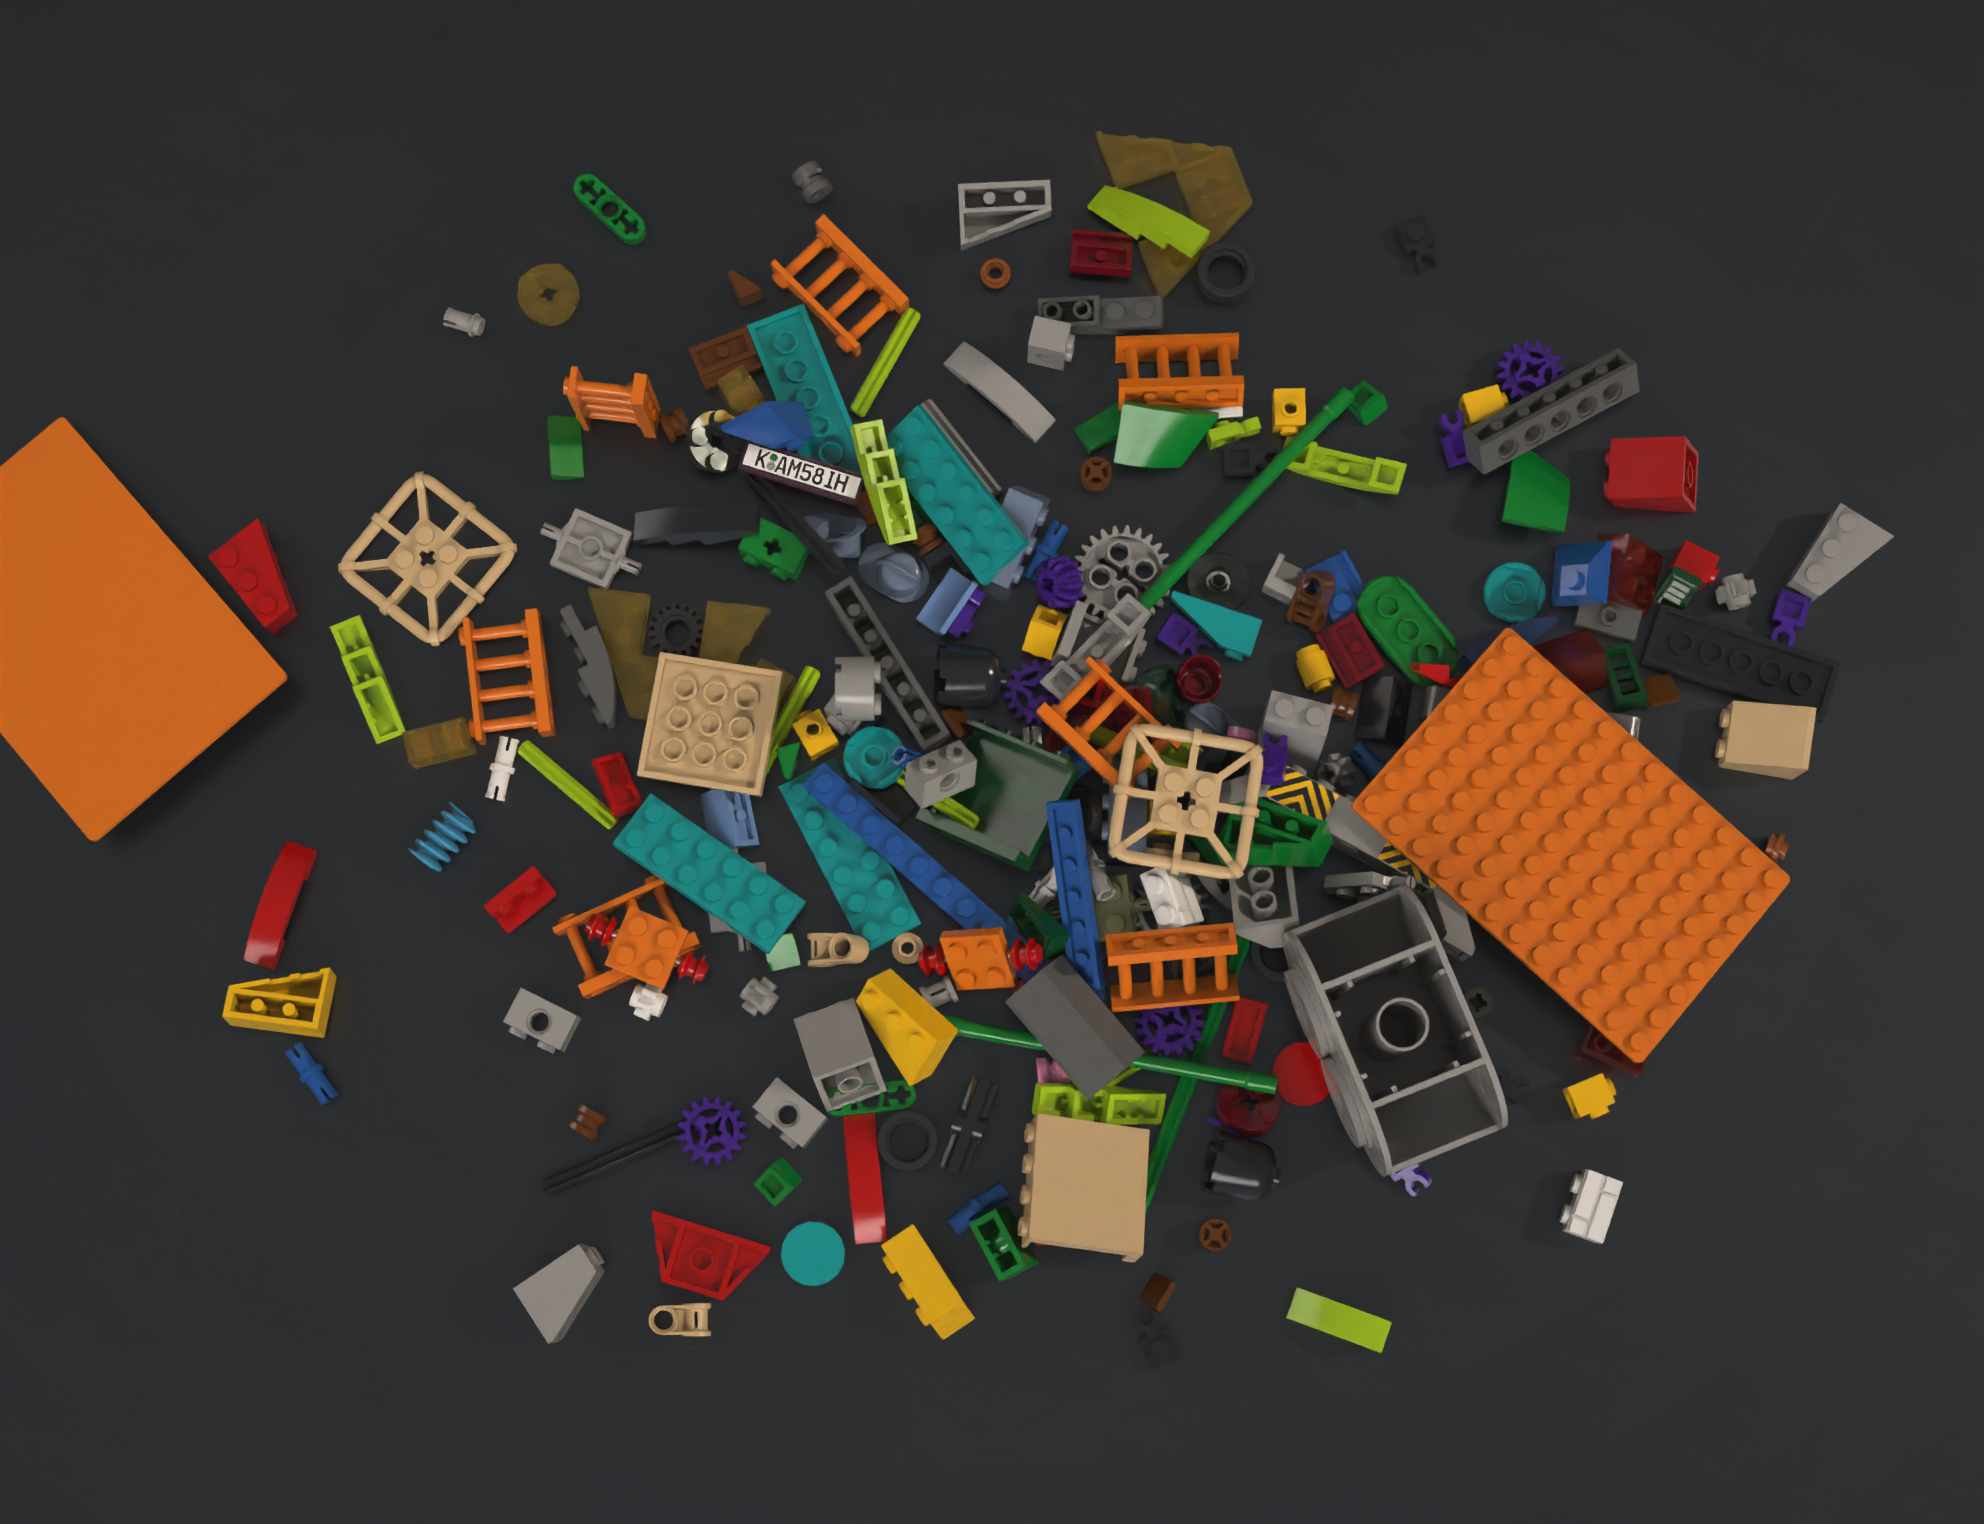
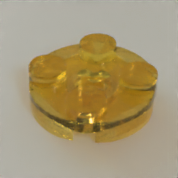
M547 263L531 268L520 277L517 296L521 309L528 318L540 322L542 325L554 326L567 321L573 315L577 302L579 304L580 290L576 279L564 266L558 263ZM550 288L557 291L553 295L554 300L548 301L546 298H541L544 289Z

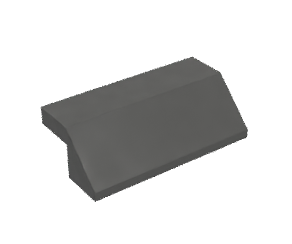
M1060 955L1040 970L1005 1001L1087 1100L1107 1086L1118 1074L1145 1053L1063 955Z

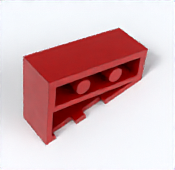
M258 518L208 556L264 628L272 635L298 616L286 581L280 570L276 553L269 539L267 527Z

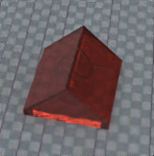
M1588 628L1532 646L1583 693L1589 694L1609 687L1605 651Z

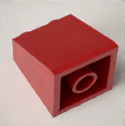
M1686 436L1611 439L1610 449H1607L1605 454L1606 466L1609 467V479L1604 481V495L1608 497V500L1615 507L1696 513L1699 453Z

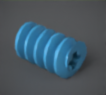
M451 801L449 805L453 812L449 813L444 810L440 812L444 822L432 821L436 831L424 829L423 832L427 841L417 838L414 840L418 851L408 848L426 866L438 872L442 871L439 859L448 863L451 861L447 853L448 850L455 853L459 852L456 841L465 844L468 842L464 832L476 833V829L472 824L473 821Z

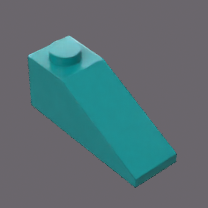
M1176 591L1172 592L1170 601L1219 649L1225 650L1224 656L1238 661H1242L1243 657L1249 658L1251 656L1262 623L1261 619Z

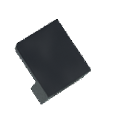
M948 541L923 557L924 565L938 585L950 568H953L967 579L971 577L970 569Z

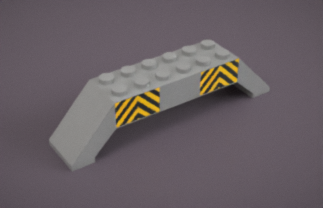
M1293 763L1287 766L1283 786L1260 785L1258 799L1326 821L1333 839L1331 846L1382 875L1389 877L1413 876L1415 879V893L1425 898L1434 928L1445 953L1461 962L1472 956L1475 951V945L1466 911L1352 810L1351 804L1356 799L1355 797L1348 794L1343 797L1334 792L1335 787L1322 779H1318L1317 782L1306 776V770ZM1249 774L1222 782L1219 803L1236 805L1245 802ZM1190 798L1187 808L1190 805H1195V800ZM1217 812V816L1227 814L1223 812Z

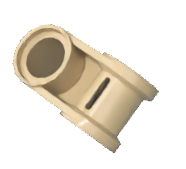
M841 932L807 934V939L811 941V959L807 961V966L809 967L857 964L863 962L868 956L869 945L862 936ZM850 943V951L847 952V947Z
M682 1303V1305L658 1306L649 1315V1326L655 1333L660 1335L711 1336V1331L708 1330V1309L711 1308V1303ZM662 1310L668 1311L673 1317L671 1327L665 1330L660 1329L655 1322L656 1315ZM696 1312L698 1313V1327H697V1328L695 1327V1313H696Z

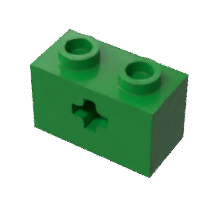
M761 517L759 535L742 538L738 546L740 555L743 556V561L754 567H759L762 564L771 569L770 573L785 581L788 577L795 581L797 580L810 554V551L793 532ZM778 545L780 554L774 552L772 556H770L768 548L774 549L775 546Z
M1009 1206L996 1208L969 1224L999 1282L1013 1278L1039 1263L1030 1245L1026 1248L1021 1247L1022 1236H1018V1222Z

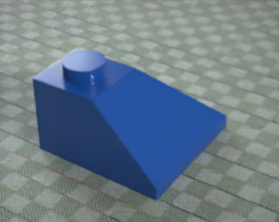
M766 401L720 426L722 432L771 448H787L788 452L803 448L805 441L815 437L803 402Z
M1601 541L1556 546L1551 595L1552 607L1607 603L1612 542Z

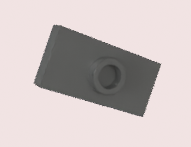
M1609 601L1604 604L1578 605L1573 626L1634 642L1643 611Z

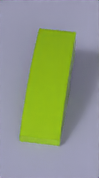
M1296 1287L1286 1316L1287 1319L1378 1353H1382L1392 1324L1388 1320Z

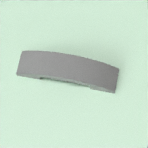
M963 341L943 363L966 385L969 383L1012 420V424L1035 444L1056 422V419L1023 386L968 343Z
M1129 593L1106 615L1108 620L1066 662L1061 660L1040 681L1059 701L1090 671L1085 665V660L1089 656L1094 661L1100 658L1109 667L1132 642L1151 616V612Z

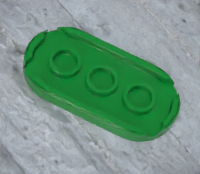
M1381 576L1373 579L1363 587L1356 603L1358 619L1405 678L1419 686L1438 685L1410 669V662L1450 665L1449 677L1454 674L1459 662L1457 641L1407 581L1398 577Z

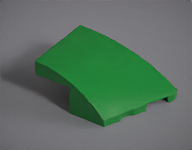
M1125 401L1122 406L1114 463L1148 468L1181 467L1219 418V413L1194 407L1186 410L1162 404L1154 407Z
M1531 450L1512 459L1508 467L1509 474L1505 490L1506 498L1501 522L1563 534L1569 506L1570 479Z

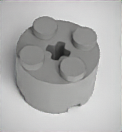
M874 656L835 657V664H841V669H836L835 709H842V713H836V721H875V715H881V694H875V683H881V662H874Z

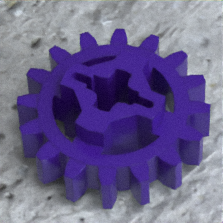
M1525 340L1522 348L1514 343L1511 347V353L1508 351L1503 353L1501 358L1504 361H1500L1496 369L1501 371L1496 376V381L1504 382L1500 392L1508 391L1510 393L1508 397L1509 402L1515 398L1520 401L1546 387V381L1543 376L1548 371L1550 375L1548 385L1561 379L1558 375L1563 373L1564 367L1556 366L1561 357L1559 355L1553 357L1550 355L1551 346L1543 350L1541 349V341H1537L1535 346L1532 347L1529 341ZM1514 362V367L1517 371L1516 373H1514L1513 376H1511L1510 367L1511 364ZM1525 371L1528 373L1537 372L1534 377L1532 375L1523 376Z
M1034 659L1032 667H1028L1025 662H1022L1021 672L1014 669L1011 671L1014 681H1006V687L1011 689V691L1004 693V699L1012 700L1007 705V710H1017L1015 714L1016 721L1025 717L1026 726L1029 727L1033 720L1037 721L1038 727H1042L1043 720L1036 714V710L1044 702L1052 706L1054 703L1057 705L1060 701L1040 683L1052 670L1050 669V661L1046 660L1043 666H1039L1038 660ZM1038 674L1036 678L1030 681L1023 680L1029 675ZM1037 687H1041L1044 695H1040L1038 700L1034 699L1031 691H1036ZM1017 694L1025 698L1028 704L1027 709L1019 703Z
M1196 1005L1138 1010V1014L1142 1018L1135 1019V1026L1141 1028L1136 1031L1138 1039H1144L1143 1048L1145 1050L1153 1046L1154 1055H1159L1161 1051H1164L1166 1057L1171 1058L1172 1052H1177L1181 1058L1183 1057V1049L1185 1047L1193 1051L1194 1044L1192 1041H1201L1202 1039L1201 1033L1197 1031L1205 1028L1204 1021L1199 1020L1203 1017L1202 1009H1195ZM1184 1011L1189 1015L1191 1025L1182 1019ZM1171 1020L1175 1021V1025L1170 1024L1168 1028L1164 1027V1023L1169 1024ZM1149 1023L1157 1029L1156 1037L1149 1031Z
M705 1096L701 1098V1106L694 1101L689 1104L691 1113L685 1110L681 1112L680 1115L685 1119V1122L677 1123L676 1128L683 1130V1134L676 1137V1141L685 1142L686 1145L680 1151L685 1153L690 1150L692 1152L691 1162L700 1157L702 1158V1166H707L710 1159L713 1160L715 1166L721 1165L722 1156L726 1161H730L733 1159L730 1151L739 1152L742 1149L736 1142L737 1140L746 1139V1135L739 1132V1129L745 1126L746 1123L743 1121L737 1122L736 1117L739 1116L741 1111L731 1112L729 1110L732 1104L731 1101L720 1105V1097L716 1096L712 1103H709L708 1098ZM707 1110L716 1111L709 1118L698 1115V1113ZM726 1120H728L730 1124L731 1134H729L726 1130ZM717 1121L716 1128L714 1129V1133L717 1136L714 1135L705 1141L708 1130L704 1127H709ZM690 1128L695 1131L696 1143L691 1138ZM711 1145L724 1148L719 1152H706Z

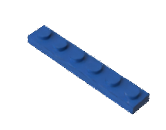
M1080 799L1049 801L1045 804L1062 926L1070 934L1065 946L1067 961L1092 990H1100L1105 987Z

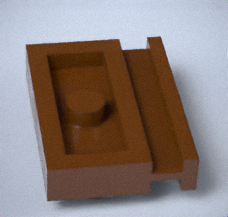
M746 326L689 348L706 392L763 370Z

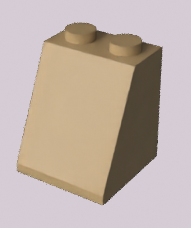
M1743 701L1731 702L1726 706V709H1722L1720 714L1719 727H1723L1722 739H1718L1715 748V757L1719 758L1718 767L1790 780L1806 772L1809 767L1816 708Z

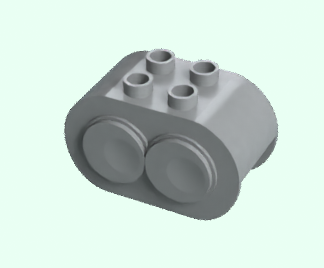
M1407 885L1399 886L1282 934L1283 948L1289 970L1284 972V977L1299 1022L1312 1049L1318 1058L1321 1059V1068L1326 1085L1346 1132L1357 1148L1364 1147L1374 1167L1383 1177L1507 1127V1106L1492 1061L1432 921L1410 887Z

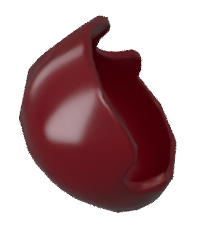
M1196 654L1187 658L1178 667L1175 675L1178 694L1182 696L1183 700L1191 704L1206 703L1213 700L1223 685L1220 673L1221 665L1210 655Z

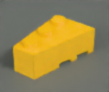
M329 967L306 974L295 973L290 974L289 977L272 980L267 978L229 985L222 1017L230 1026L324 1038L337 977Z
M891 968L868 979L856 1000V1004L910 1087L932 1075L958 1032V1029Z
M913 1224L881 1245L886 1253V1256L882 1258L883 1262L891 1274L898 1272L903 1281L898 1285L908 1301L914 1297L918 1303L919 1308L915 1312L925 1327L931 1324L942 1340H944L975 1319Z

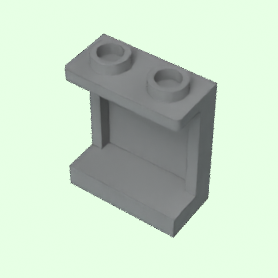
M1078 600L1075 602L1069 613L1050 665L1055 667L1061 660L1066 662L1105 623L1103 619L1086 613L1088 604ZM1144 628L1140 630L1126 649L1109 666L1112 670L1109 675L1119 685H1131L1138 668L1134 667L1133 664L1136 657L1141 658L1147 645V641L1143 640L1146 631Z

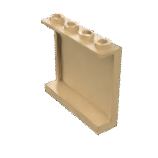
M1037 1113L1033 1120L1026 1124L1024 1132V1142L1028 1143V1154L1024 1155L1022 1162V1173H1026V1185L1022 1186L1020 1192V1204L1024 1205V1215L1020 1217L1018 1222V1236H1022L1021 1247L1026 1248L1033 1242L1122 1255V1261L1136 1262L1143 1255L1150 1130Z

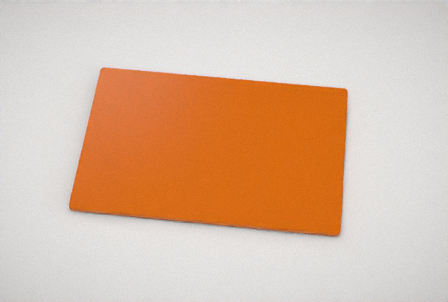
M60 417L0 466V733L86 837L93 842H97L287 680V674L64 417Z
M1506 628L1499 634L1351 804L1352 810L1635 1063L1643 1062L1790 882V877L1784 870L1511 628Z

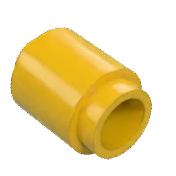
M1318 644L1304 647L1295 653L1297 657L1295 663L1306 690H1313L1314 693H1319L1332 686L1330 682L1335 679L1325 651L1321 650Z

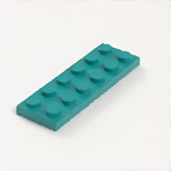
M804 303L746 325L776 401L803 402L815 437L805 441V446L796 450L799 458L861 477L862 473L849 427L853 424ZM811 487L814 495L823 492V490Z
M917 405L886 437L888 449H894L899 477L905 478L907 489L980 584L988 585L1030 544L923 406Z
M835 758L825 762L829 768L847 782ZM818 767L779 786V789L855 935L862 936L867 940L869 952L894 940L897 936L921 926V922L890 863L803 788L802 785L817 770Z
M651 793L613 842V846L767 954L771 952L806 903L802 898Z

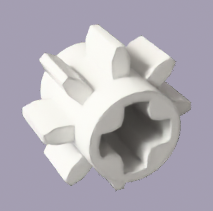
M638 983L632 993L629 1005L636 1008L633 1013L634 1015L649 1021L651 1015L660 1017L666 1005L668 995L661 993L663 989L646 983V986Z

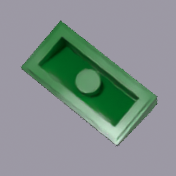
M1118 403L1074 428L1076 435L1089 455L1118 438L1122 410H1119Z
M547 416L551 477L554 481L585 478L582 427L579 420H576V417Z

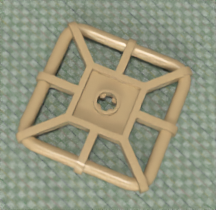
M420 471L415 472L414 476H411L403 483L379 513L375 512L371 517L372 522L344 554L341 563L338 564V572L343 575L350 585L379 607V612L383 615H390L420 640L431 643V646H439L461 624L462 618H465L477 603L480 605L485 598L483 596L509 566L514 554L517 553V544L513 543L504 531L479 513L473 503L470 501L466 503L436 478ZM426 487L459 512L445 531L429 520ZM417 488L420 520L405 536L388 521ZM469 520L500 545L465 549L453 537ZM381 529H384L400 542L387 559L355 562ZM434 552L433 559L435 563L433 565L427 563L425 566H422L421 562L423 559L421 556L424 553ZM500 556L474 588L456 576L470 559ZM391 569L403 581L391 596L387 598L356 573ZM451 582L468 596L443 626L439 628L437 598ZM412 587L427 598L429 630L397 606Z
M1135 723L1130 726V731L1127 733L1123 745L1117 785L1113 786L1112 793L1115 794L1108 835V845L1110 848L1108 853L1112 858L1116 857L1118 860L1126 863L1170 870V874L1178 875L1179 872L1218 879H1232L1234 877L1239 879L1244 875L1243 871L1249 858L1255 818L1259 817L1260 811L1257 809L1264 766L1263 749L1261 746H1256L1254 743L1243 739L1202 733V729L1197 728L1190 731L1155 724L1137 725ZM1145 736L1190 743L1187 768L1165 765ZM1137 742L1158 770L1155 791L1130 787ZM1200 745L1246 753L1218 774L1196 770ZM1251 761L1244 806L1219 803L1222 780ZM1184 792L1190 793V798L1195 800V805H1190L1188 810H1182V804L1177 803V797H1183ZM1128 796L1153 800L1149 823L1121 842ZM1217 812L1242 816L1235 861L1214 833ZM1153 829L1176 833L1172 857L1127 850V848ZM1185 835L1206 838L1226 866L1181 859Z

